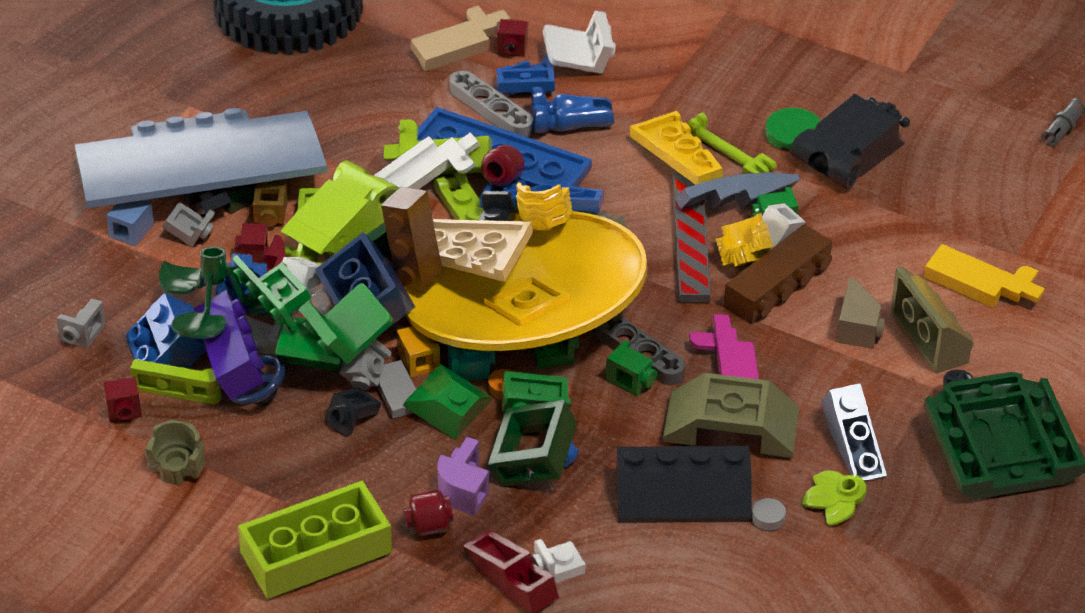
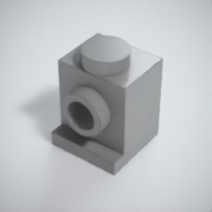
M374 339L348 364L345 361L342 362L340 375L351 382L354 388L359 387L362 390H367L369 387H376L379 384L384 360L391 356V351L377 339Z

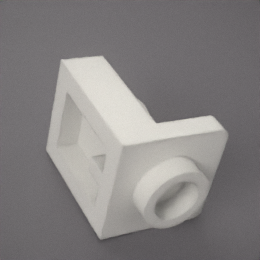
M542 539L535 541L534 555L531 556L534 565L554 575L556 583L585 574L586 564L572 541L547 549Z

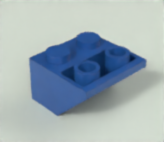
M164 292L125 335L134 359L190 368L206 351L204 340L180 336L174 333L171 323L180 314L195 312L193 305Z

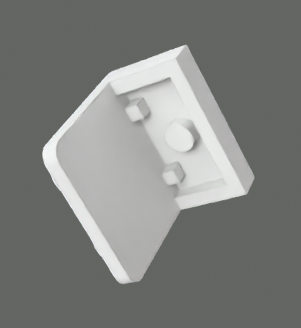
M594 12L586 32L552 25H545L543 29L549 61L556 66L602 74L608 60L612 59L615 54L616 46L612 41L611 26L608 25L605 12Z

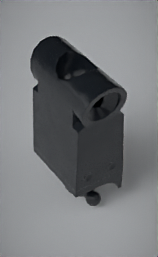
M854 93L817 123L815 129H808L800 133L791 144L790 154L849 190L854 186L858 176L862 177L904 144V141L899 139V125L903 128L908 127L910 119L900 115V111L891 102H877L873 97H868L865 100Z

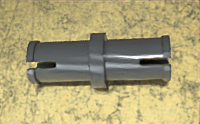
M1072 99L1062 112H1058L1053 117V123L1042 133V140L1044 142L1050 135L1052 136L1047 145L1056 146L1065 134L1072 132L1076 126V121L1085 113V104L1078 110L1076 109L1082 102L1081 100Z

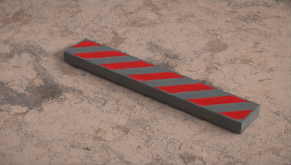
M673 172L679 302L710 303L705 202L703 200L680 209L675 199L685 188L695 184L679 172Z

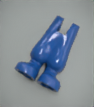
M541 87L532 88L531 108L534 133H545L549 130L565 132L582 127H608L614 123L612 101L609 98L559 94L555 96L552 102H549Z

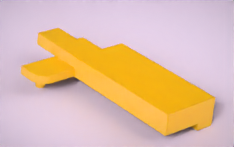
M941 244L925 265L924 278L992 308L996 306L1001 295L1015 302L1024 297L1038 303L1045 288L1032 283L1037 277L1039 270L1029 266H1022L1013 275Z

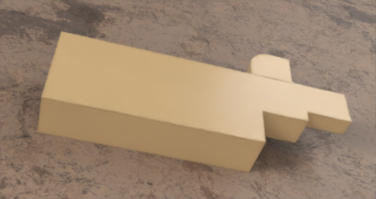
M479 5L469 8L466 15L469 21L411 39L410 48L420 61V66L425 72L486 52L489 49L488 37L497 34L500 19H510L508 14L503 9L485 15Z

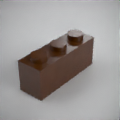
M400 187L381 205L393 267L404 287L424 290L443 271L428 193L425 190Z

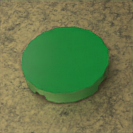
M801 108L780 109L773 112L767 118L765 135L774 147L781 150L782 147L789 148L790 152L794 139L805 130L815 129L821 119L813 112Z

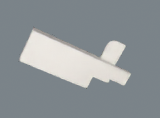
M471 133L458 142L452 137L439 147L428 136L373 176L383 178L398 187L420 189L451 166L459 173H466L474 168L476 165L467 154L479 147L480 144Z

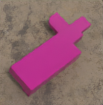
M713 315L714 333L689 332V341L692 347L716 351L719 374L759 379L753 342L737 340L736 328H731L729 315Z

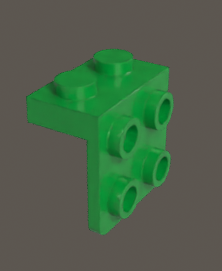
M365 284L357 285L325 316L309 301L299 308L300 312L307 319L303 322V325L313 336L317 337L319 335L321 337L317 342L330 356L335 352L347 364L393 322V317Z

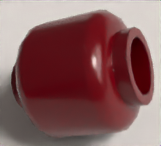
M501 145L484 155L481 162V171L488 183L503 187L516 181L522 175L525 161L517 148L511 145Z
M431 490L412 495L409 499L410 507L403 509L407 528L414 527L416 534L420 537L446 532L450 527V522H454L449 495L443 496L440 490Z

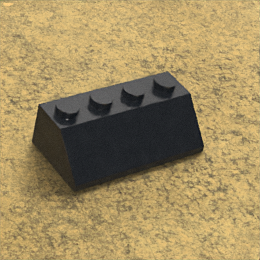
M749 446L617 447L616 490L618 523L751 522L752 477Z

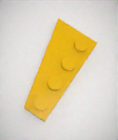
M678 111L630 126L631 138L695 185L712 179L722 178L723 168L709 150L702 148V142L698 136H692L690 126L686 122H681V115Z

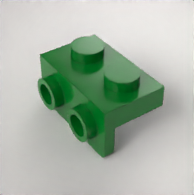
M505 371L502 376V411L504 412L506 408L565 400L568 407H571V398H568V377Z

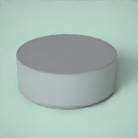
M764 498L754 504L752 521L758 528L773 531L782 527L785 522L786 509L780 501Z

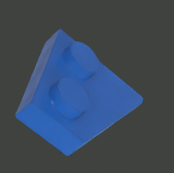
M548 55L543 56L542 63L531 66L527 60L513 66L496 69L499 93L514 95L519 92H532L533 87H541L545 93L547 91H555L553 64L550 63Z

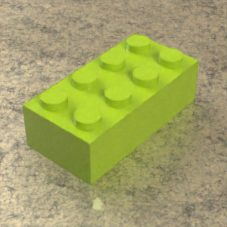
M363 480L238 525L240 553L267 599L392 553L391 525Z

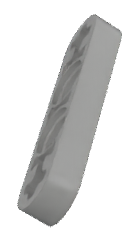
M457 71L450 76V93L498 128L525 137L532 135L533 117L527 111L468 71ZM477 96H486V97H488V98H487V99H476L475 97H477ZM500 109H502V110H506L507 112H505V113H496V112H494V111H495V110H500Z

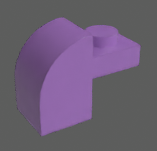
M466 437L461 447L454 449L451 458L440 455L438 460V490L442 492L443 496L449 495L452 508L475 516L489 494V471L477 467L479 464V441Z

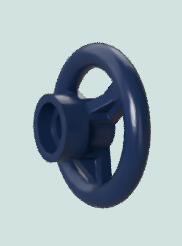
M273 355L260 356L264 365H273L275 367V374L264 375L262 372L264 383L232 401L240 405L265 403L271 400L276 395L277 388L285 376L283 361Z

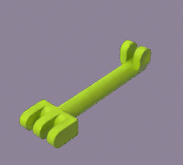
M699 113L695 118L688 121L687 124L691 128L692 135L698 136L700 140L743 165L742 174L767 173L777 168L776 162L763 153L752 158L706 130L708 119L704 113Z

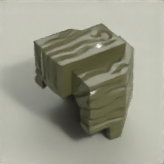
M171 419L155 425L152 430L153 435L145 448L148 469L160 472L161 480L167 481V483L172 482V484L181 485L186 476L198 479L206 461L204 445L193 424Z

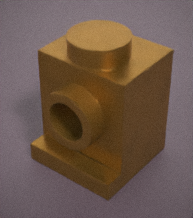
M286 181L256 183L253 201L254 223L267 224V227H273L277 223H284L286 208L288 207ZM263 193L279 194L278 199L264 198Z

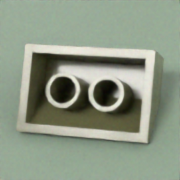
M903 267L896 268L890 314L935 374L969 364L970 353L973 348L971 335L964 331L957 322L954 313L946 308L939 294L933 291L925 280Z

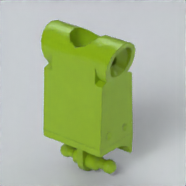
M345 160L341 162L336 168L333 180L328 179L281 230L282 233L299 242L296 250L290 245L285 247L286 257H302L321 265V262H316L320 255L329 259L361 233L365 232L368 234L384 223L381 205L400 187L383 178L370 175L366 169L351 161Z

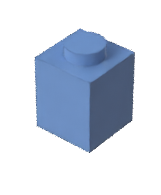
M147 200L116 204L106 215L109 238L132 246H136L154 225L152 202Z

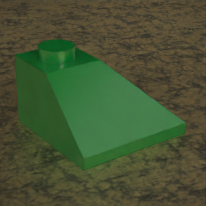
M294 317L293 321L298 327L294 332L286 324L283 325L275 352L276 356L283 363L340 372L342 366L340 357L335 352L330 356L317 342L321 337L319 335L317 337L313 336L303 325V322L307 319Z
M440 364L404 401L403 406L456 440L491 402L492 397Z

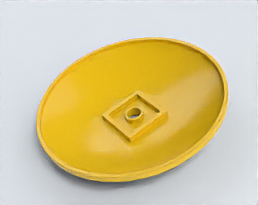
M573 211L567 222L554 226L551 230H533L531 237L505 282L442 266L443 271L424 290L404 287L416 306L405 317L423 335L440 343L458 348L507 351L553 344L590 331L623 311L639 294L645 283L648 269L646 253L637 236L621 224L598 215ZM515 213L516 218L514 221L525 222L519 217V213Z

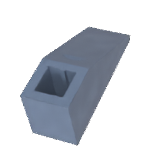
M861 384L829 390L821 400L829 432L850 475H857L864 481L886 477V471Z

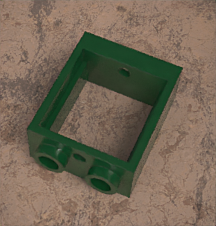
M565 400L506 408L488 462L501 487L560 479L577 426V421ZM548 430L542 448L517 451L522 434Z

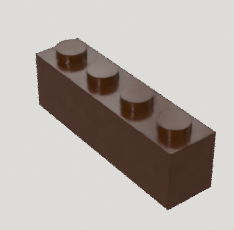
M803 224L725 284L724 307L750 324L755 323L762 316H767L772 308L781 301H786L800 286H805L818 272L828 268L832 261V240Z

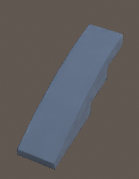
M786 173L738 174L712 179L687 187L675 200L680 209L706 200L711 210L736 200L740 209L743 210L750 207L751 204L757 203L758 195L785 192V187L793 188L800 178L798 174Z

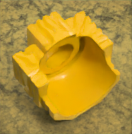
M522 183L516 185L518 190L516 200L519 217L525 222H531L533 230H551L552 227L567 222L573 210L569 188L561 189V185L558 184L549 190L533 192L530 186H522Z
M761 213L756 214L752 218L721 227L723 237L715 240L719 247L718 250L720 251L723 266L733 264L734 267L750 265L766 254V251L773 248L767 224H764Z

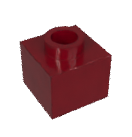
M500 19L497 31V55L525 57L528 45V21Z
M243 223L241 236H236L235 253L252 255V262L261 264L263 263L265 247L269 246L267 224Z
M136 377L103 382L110 422L142 417Z

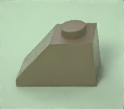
M849 278L839 318L836 342L873 349L876 337L882 338L885 319L880 318L881 305L856 279Z

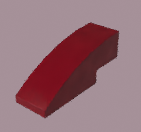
M488 530L463 545L466 554L486 577L506 596L529 613H536L559 598L554 575L534 565L530 552L495 532Z

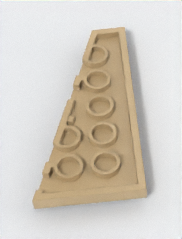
M433 219L442 266L504 282L533 233L531 222Z

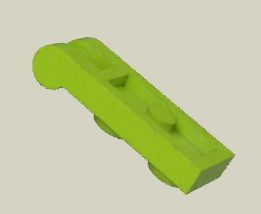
M456 172L447 179L444 177L434 179V188L437 195L455 220L479 219L484 209L480 207V199L469 185L465 173Z
M134 359L130 367L131 377H136L138 391L205 404H216L222 398L221 388L218 386L219 383L215 378L212 368L198 371Z

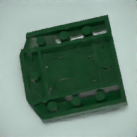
M1007 372L951 381L943 386L942 392L933 398L931 396L925 398L924 410L959 492L962 495L972 499H979L1062 485L1071 482L1085 473L1084 455L1046 378L1040 377L1039 382L1023 379V374Z

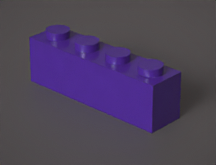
M226 290L211 299L210 315L225 317L226 328L221 334L203 340L215 378L230 400H233L265 382L261 369L265 366L257 353L258 345L250 334L253 330L245 317L247 313L238 298L233 301ZM205 302L195 307L194 311L203 314Z

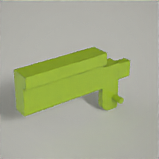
M411 119L400 120V125L398 126L400 130L399 144L384 145L385 161L396 160L421 142L418 141V125L415 121ZM490 136L475 137L480 146L467 155L476 166L465 174L482 172V159L486 153L492 150V139ZM450 138L435 139L433 141L439 147ZM453 138V139H454L456 142H458V141H459L460 139H462V138ZM451 166L439 175H453L457 171Z

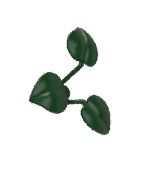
M208 247L201 250V269L177 266L165 260L161 265L159 284L161 289L167 293L188 294L193 292L195 288L201 289L206 286L204 313L188 312L180 314L173 319L171 323L172 330L180 336L205 339L215 337L225 330V317L210 315L212 285L223 283L227 275L241 304L249 306V312L261 316H272L270 312H266L258 298L255 299L251 293H247L244 296L234 276L233 266L226 264V251L221 247Z

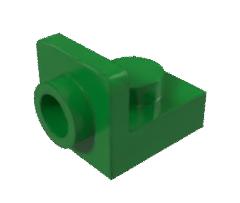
M578 336L553 344L530 348L537 369L574 363V350L579 349Z

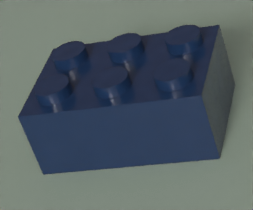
M365 232L361 233L315 269L335 306L357 285L365 284L393 317V322L390 326L416 307L383 251Z

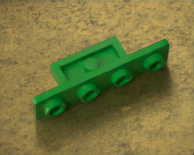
M237 255L234 256L232 260L237 268L233 272L243 286L246 285L255 299L258 298L266 312L271 313L280 327L286 324L292 332L296 331L298 327L290 313L298 310L312 298L307 288L283 263H280L258 278Z

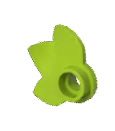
M824 471L813 476L816 486L811 487L805 493L802 505L807 508L825 509L828 526H834L849 519L854 514L855 506L859 505L865 498L867 486L865 481L857 475L844 476L837 471Z

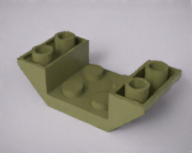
M703 373L671 392L663 442L695 446L698 428L759 435L762 436L760 454L793 458L799 406L770 380Z

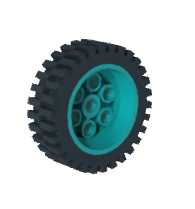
M213 0L217 24L219 27H222V32L226 36L230 34L231 40L235 43L241 40L242 47L247 49L254 45L256 52L262 53L265 48H269L270 54L278 55L279 50H285V55H293L294 49H300L301 54L309 53V47L312 46L318 51L324 49V42L332 46L337 43L336 36L344 39L348 36L347 30L353 31L356 28V22H360L361 13H363V0Z

